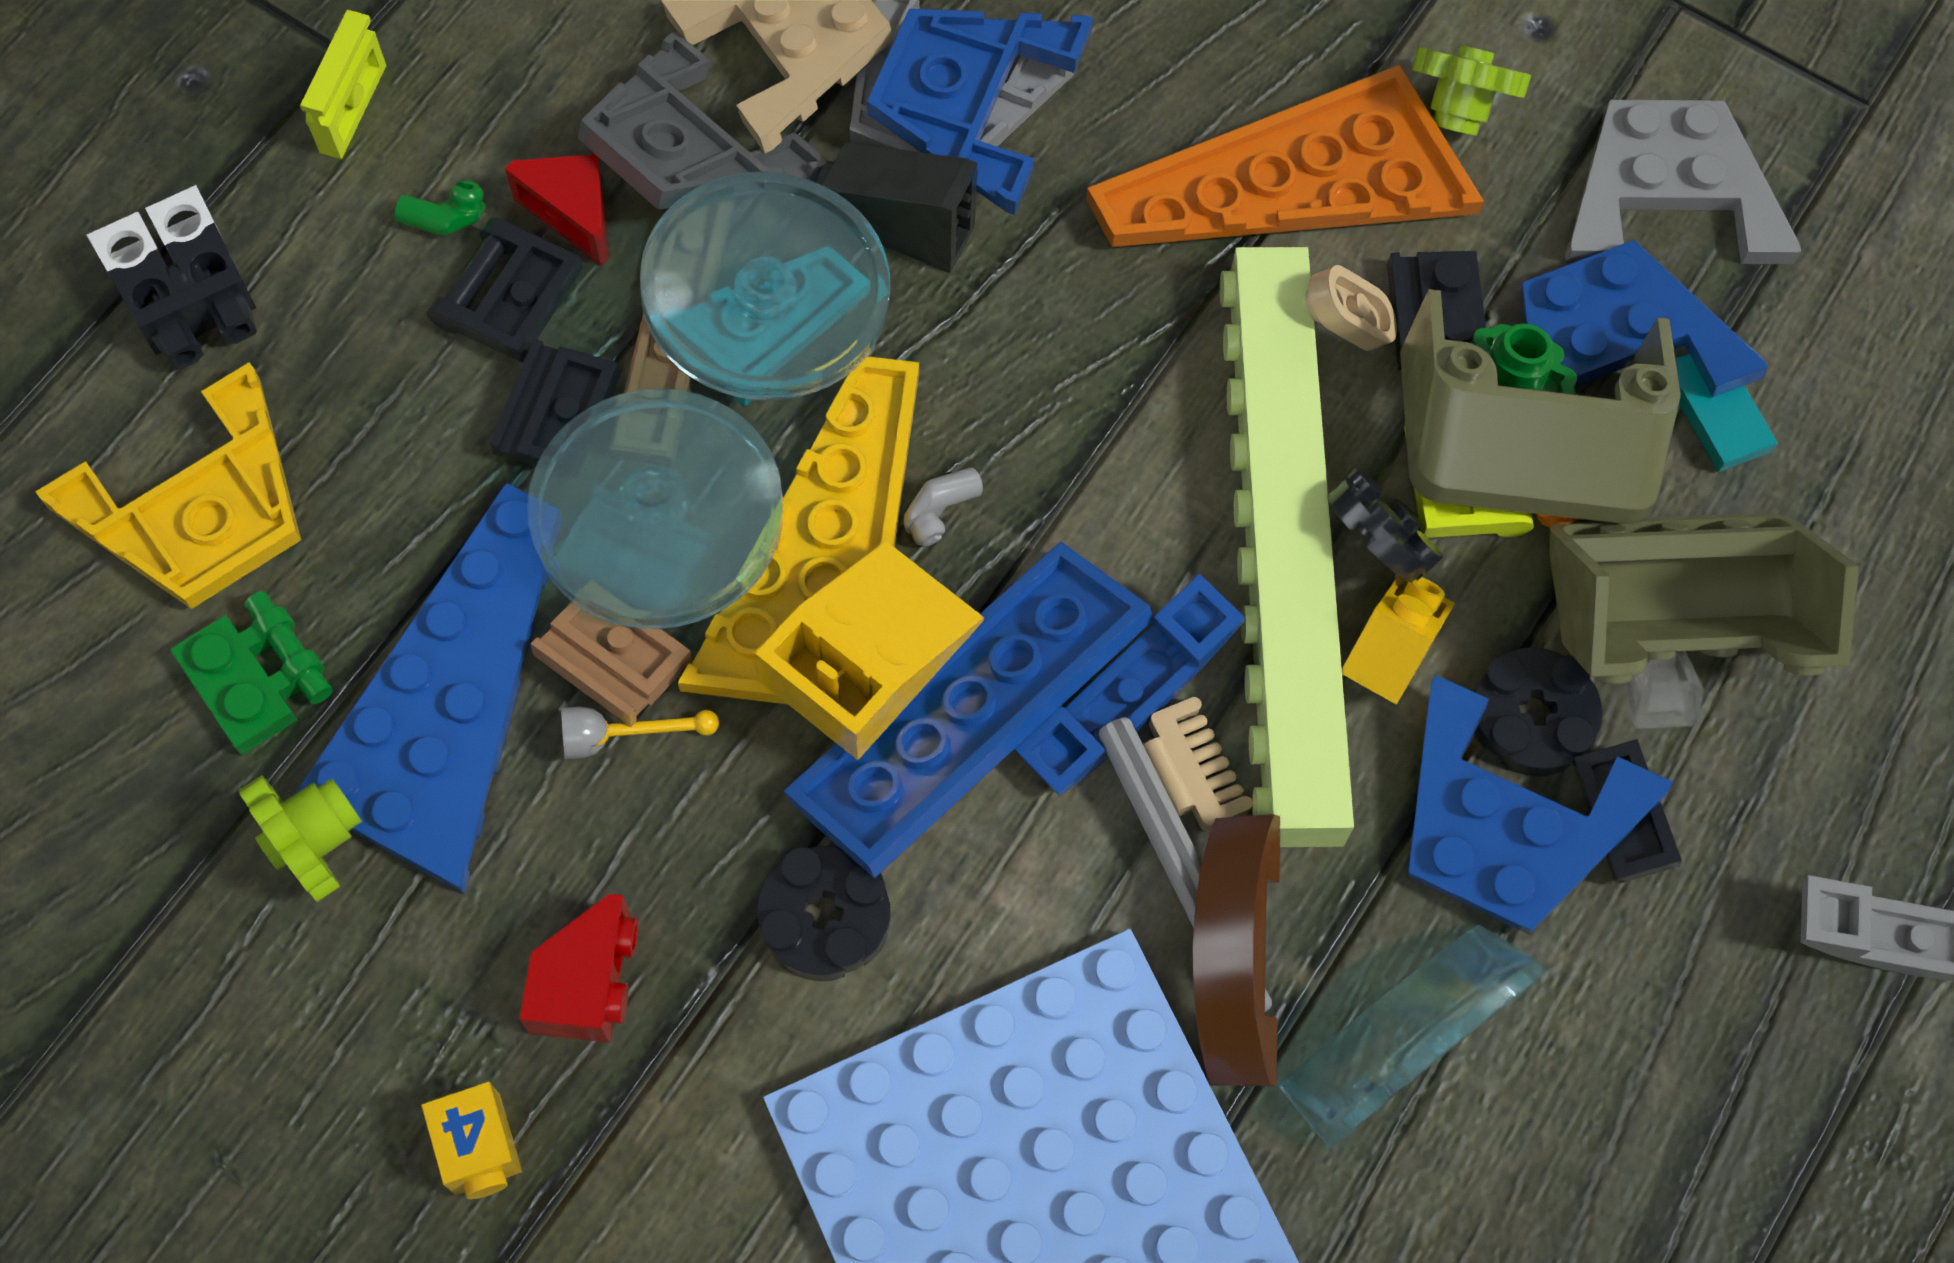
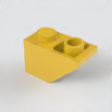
M1398 575L1374 609L1342 668V675L1397 705L1455 603L1445 598L1444 591L1437 584L1426 578L1421 577L1418 581L1415 579L1411 583Z

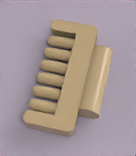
M1191 697L1151 715L1148 725L1154 739L1144 743L1143 746L1178 815L1182 816L1192 811L1200 828L1203 831H1209L1212 829L1215 818L1247 815L1253 806V801L1248 796L1240 797L1244 789L1239 784L1213 793L1214 790L1233 783L1236 780V773L1228 770L1206 779V776L1227 768L1229 760L1227 757L1221 756L1204 764H1198L1220 754L1222 746L1214 742L1197 750H1191L1213 740L1215 737L1214 731L1209 728L1188 737L1184 736L1205 727L1208 722L1206 716H1196L1202 703L1199 698Z

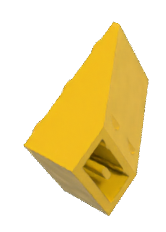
M885 541L800 604L755 652L759 681L856 760H859L984 621V617Z

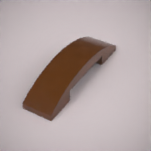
M1275 814L1215 818L1204 851L1194 916L1193 982L1199 1041L1204 1066L1211 1086H1277V1017L1265 1015L1267 883H1279L1280 816Z

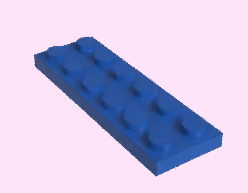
M1059 542L980 614L984 617V621L859 760H856L836 743L784 790L786 797L795 809L871 876L876 878L1153 621L1150 605L1063 542Z

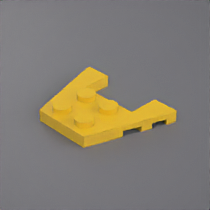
M250 362L201 391L233 440L122 508H118L86 461L35 491L49 510L190 609L198 606L301 541L260 378Z

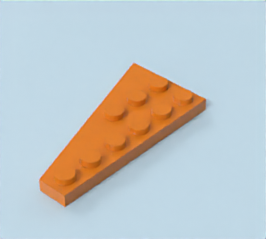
M1400 65L1088 187L1086 197L1088 205L1112 247L1480 214L1484 204L1481 195Z

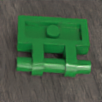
M265 591L252 594L244 603V607L254 620L252 625L246 630L239 633L227 615H224L170 649L241 756L298 721L285 700L302 690L311 704H318L326 700L333 692L332 687L323 676L325 665L315 651L304 648L293 632L295 622L283 606H275ZM272 647L283 662L281 670L268 677L255 657Z

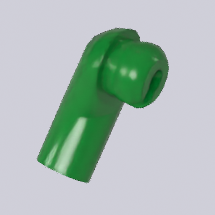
M459 181L450 190L451 198L438 204L403 194L395 208V221L435 235L448 236L479 221L486 208L485 203L482 201L484 193L482 188L475 182Z

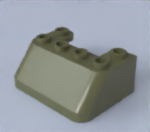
M1733 514L1643 518L1641 521L1632 524L1580 520L1568 524L1556 523L1550 527L1549 557L1562 643L1585 671L1598 681L1614 684L1630 682L1633 679V674L1641 673L1647 669L1648 659H1671L1676 656V651L1699 650L1701 653L1709 656L1730 657L1737 655L1739 649L1762 648L1775 660L1784 663L1786 671L1798 675H1819L1824 673L1825 667L1850 666L1859 565L1796 519L1776 514Z

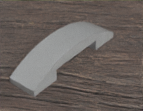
M1811 875L1802 878L1801 943L1829 955L1855 963L1908 975L1954 982V911L1872 896V887Z

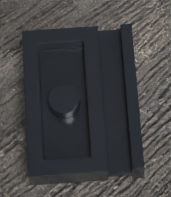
M1476 251L1417 252L1416 257H1400V252L1390 253L1387 262L1391 305L1397 321L1395 345L1398 370H1401L1400 350L1428 289L1441 291L1445 340L1471 343L1476 330L1486 328Z
M534 339L489 443L493 455L500 457L503 454L518 458L520 463L578 479L620 377L618 363L562 346L558 350L544 346L543 341Z

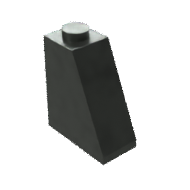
M845 143L835 163L827 161L817 179L815 193L820 195L822 221L951 273L975 227L977 162L961 157Z

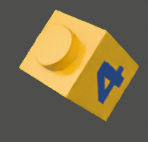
M490 1082L422 1104L443 1185L455 1195L465 1193L466 1198L470 1200L486 1197L505 1189L508 1186L506 1178L522 1173L501 1096Z

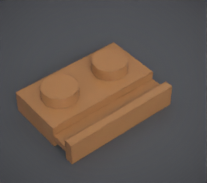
M594 580L550 623L551 629L541 639L536 637L531 642L533 656L630 727L637 721V715L647 705L650 707L686 669L688 663L691 664L692 662L691 650Z

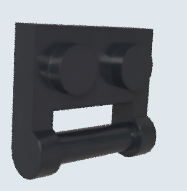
M492 217L480 232L482 242L445 297H437L427 311V316L436 326L446 332L463 334L522 363L529 352L533 340L538 339L583 270V265L579 255L502 219ZM513 253L476 311L468 309L467 307L501 256Z

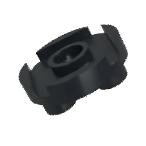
M1355 467L1327 495L1329 503L1351 531L1357 526L1361 533L1370 541L1366 547L1380 561L1406 581L1411 583L1415 579L1418 581L1443 558V554L1430 539L1418 531L1422 523L1404 503L1395 499L1388 506L1379 497L1382 494L1380 487L1362 469Z
M1522 648L1511 651L1506 655H1500L1491 662L1473 691L1489 699L1487 708L1474 732L1476 739L1484 749L1488 745L1495 755L1503 759L1501 762L1503 766L1519 774L1548 776L1564 771L1573 765L1574 757L1584 755L1589 750L1601 728L1602 704L1599 692L1590 679V675L1570 655L1563 656L1558 652L1543 648ZM1530 698L1539 699L1544 705L1548 706L1551 714L1545 717L1543 725H1535L1532 715L1521 713L1520 705L1527 704Z
M817 846L810 849L800 847L790 851L784 857L782 863L772 870L764 882L757 907V917L765 945L773 953V957L790 973L813 981H833L845 977V973L855 971L863 964L866 966L881 951L890 928V901L882 874L880 873L874 878L841 848L834 846ZM822 898L834 899L835 908L843 912L841 920H829L825 929L814 927V916L806 912L808 906L811 903H820Z

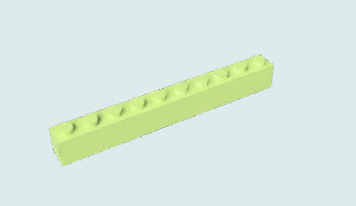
M1236 247L1231 270L1221 272L1220 303L1221 307H1231L1232 324H1225L1223 353L1225 361H1234L1235 378H1229L1227 383L1228 415H1238L1239 434L1231 435L1230 463L1232 471H1241L1243 490H1235L1234 523L1235 527H1245L1246 547H1239L1237 574L1239 585H1249L1250 605H1244L1241 614L1245 617V621L1241 625V636L1243 644H1253L1254 665H1246L1245 697L1247 703H1257L1258 726H1250L1249 759L1251 764H1261L1262 787H1254L1253 816L1270 814L1280 816V847H1343L1354 829L1329 503L1327 498L1328 490L1315 326L1305 302V295L1311 278L1308 247Z

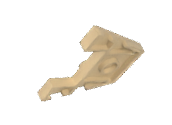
M661 0L666 16L671 24L692 45L742 21L783 75L785 80L737 104L741 121L764 153L773 150L783 141L780 132L796 118L804 122L818 109L816 100L833 84L837 82L844 86L894 40L890 23L872 0Z

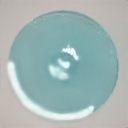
M747 172L725 176L705 183L685 194L663 214L652 230L644 248L640 270L641 302L645 320L658 346L688 376L709 388L735 397L752 400H784L802 397L833 385L851 373L868 356L875 346L886 320L890 297V271L885 250L873 227L861 212L839 194L823 185L794 175L775 172Z
M646 389L619 394L603 400L574 417L556 434L536 465L528 494L527 511L531 537L540 562L549 578L569 600L590 614L611 623L642 629H663L679 627L708 618L736 602L752 588L770 564L777 549L783 525L784 503L781 479L773 455L763 438L741 415L720 402L700 394L674 389Z

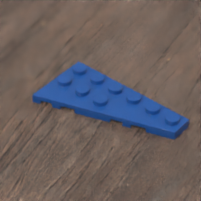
M508 483L505 484L295 792V794L313 782L319 787L332 778L362 820L350 832L464 895L470 876L468 868L476 838H480L485 819L483 811L493 775L497 774L521 682L519 675L526 648H530L535 629L533 621L541 591L546 588L563 523L560 510Z

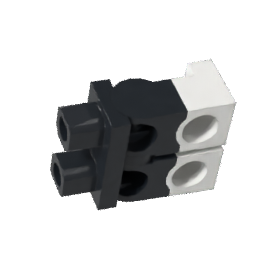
M196 185L145 208L174 262L170 266H167L139 212H135L87 234L155 355L161 353L175 370H181L200 360L204 353L195 337L215 327H218L227 344H237L256 334L257 329L252 310L256 309V306ZM186 210L198 213L167 228L171 217L178 212ZM132 236L141 239L111 253L112 246L121 238Z

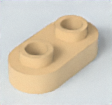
M1341 265L1332 266L1311 276L1308 291L1305 295L1307 310L1315 322L1322 324L1331 332L1365 351L1374 350L1395 340L1397 335L1396 316L1389 299L1378 287Z

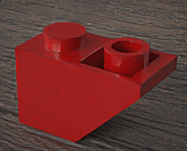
M608 894L531 952L519 1019L529 1034L610 1043L612 1024H623L628 1002V984L620 983L619 980L623 957H634L639 927L638 918L630 917V911L623 895Z

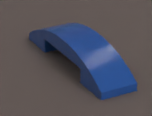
M1200 574L1153 617L1154 624L1065 708L1061 705L1014 749L1026 764L1059 797L1109 758L1106 749L1099 739V730L1103 726L1116 719L1127 717L1131 720L1136 732H1138L1149 722L1153 713L1162 710L1195 677L1245 621V617Z

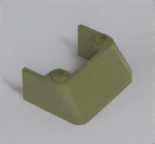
M1428 289L1400 350L1408 471L1410 481L1416 491L1425 498L1438 503L1622 524H1632L1641 521L1648 514L1659 495L1680 401V388L1670 320L1657 317L1630 365L1618 378L1615 384V399L1498 386L1495 363L1486 351L1468 342L1445 340L1441 291Z

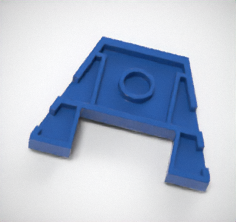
M909 8L867 100V115L922 153L961 157L977 162L976 191L1005 212L1015 215L1033 173L1034 158L982 142L980 138L1017 55L1075 73L1092 32L1093 18L1085 15H1071L1070 22L1042 21V14L1020 13L1017 20L984 19V11Z
M1635 240L1522 283L1521 300L1524 324L1540 327L1550 336L1552 342L1561 346L1564 350V358L1561 365L1569 367L1577 375L1574 387L1628 367L1657 317L1670 320L1674 349L1681 346L1687 348L1712 397L1765 377L1768 368L1765 360Z
M1435 675L1430 687L1408 878L1530 935L1588 876L1599 862L1666 797L1673 781L1617 757L1590 815L1584 816L1462 760L1487 708L1489 699Z

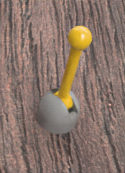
M581 706L561 708L565 760L596 755L605 746L608 738L612 736L696 730L699 734L708 736L715 733L719 727L718 716L710 710L700 711L695 717L638 721L630 727L625 723L608 724L603 715L593 708Z

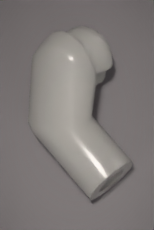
M971 467L925 482L904 514V529L906 533L912 534L916 544L926 547L938 542L945 532V525L939 519L948 506L977 498L982 494L983 485L979 473Z

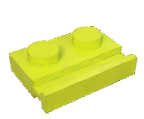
M348 9L300 104L302 111L306 112V124L310 128L319 153L341 160L387 66L375 31L367 29L371 22L370 16Z

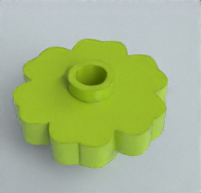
M1460 45L1457 56L1418 46L1411 68L1413 71L1439 77L1430 109L1436 110L1433 120L1437 126L1475 136L1478 134L1481 122L1487 123L1495 93L1500 92L1525 98L1532 75L1492 65L1495 53L1465 45Z
M263 775L239 789L240 796L263 830L261 834L255 837V840L277 870L287 865L316 902H319L340 887L338 880L329 869L323 856L350 839L352 835L349 831L360 824L362 820L332 778L319 787L313 782L286 801L280 798Z

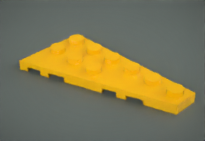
M858 355L825 415L826 421L811 449H807L796 468L797 474L785 496L779 498L738 572L736 584L721 612L715 614L706 630L705 641L692 664L688 663L678 681L680 692L787 704L759 681L755 652L800 604L885 541L895 547L919 379V362Z

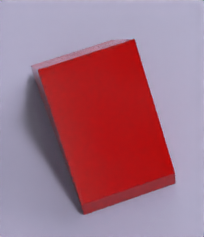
M596 154L513 160L505 168L515 202L600 266L609 259L606 191L600 160Z

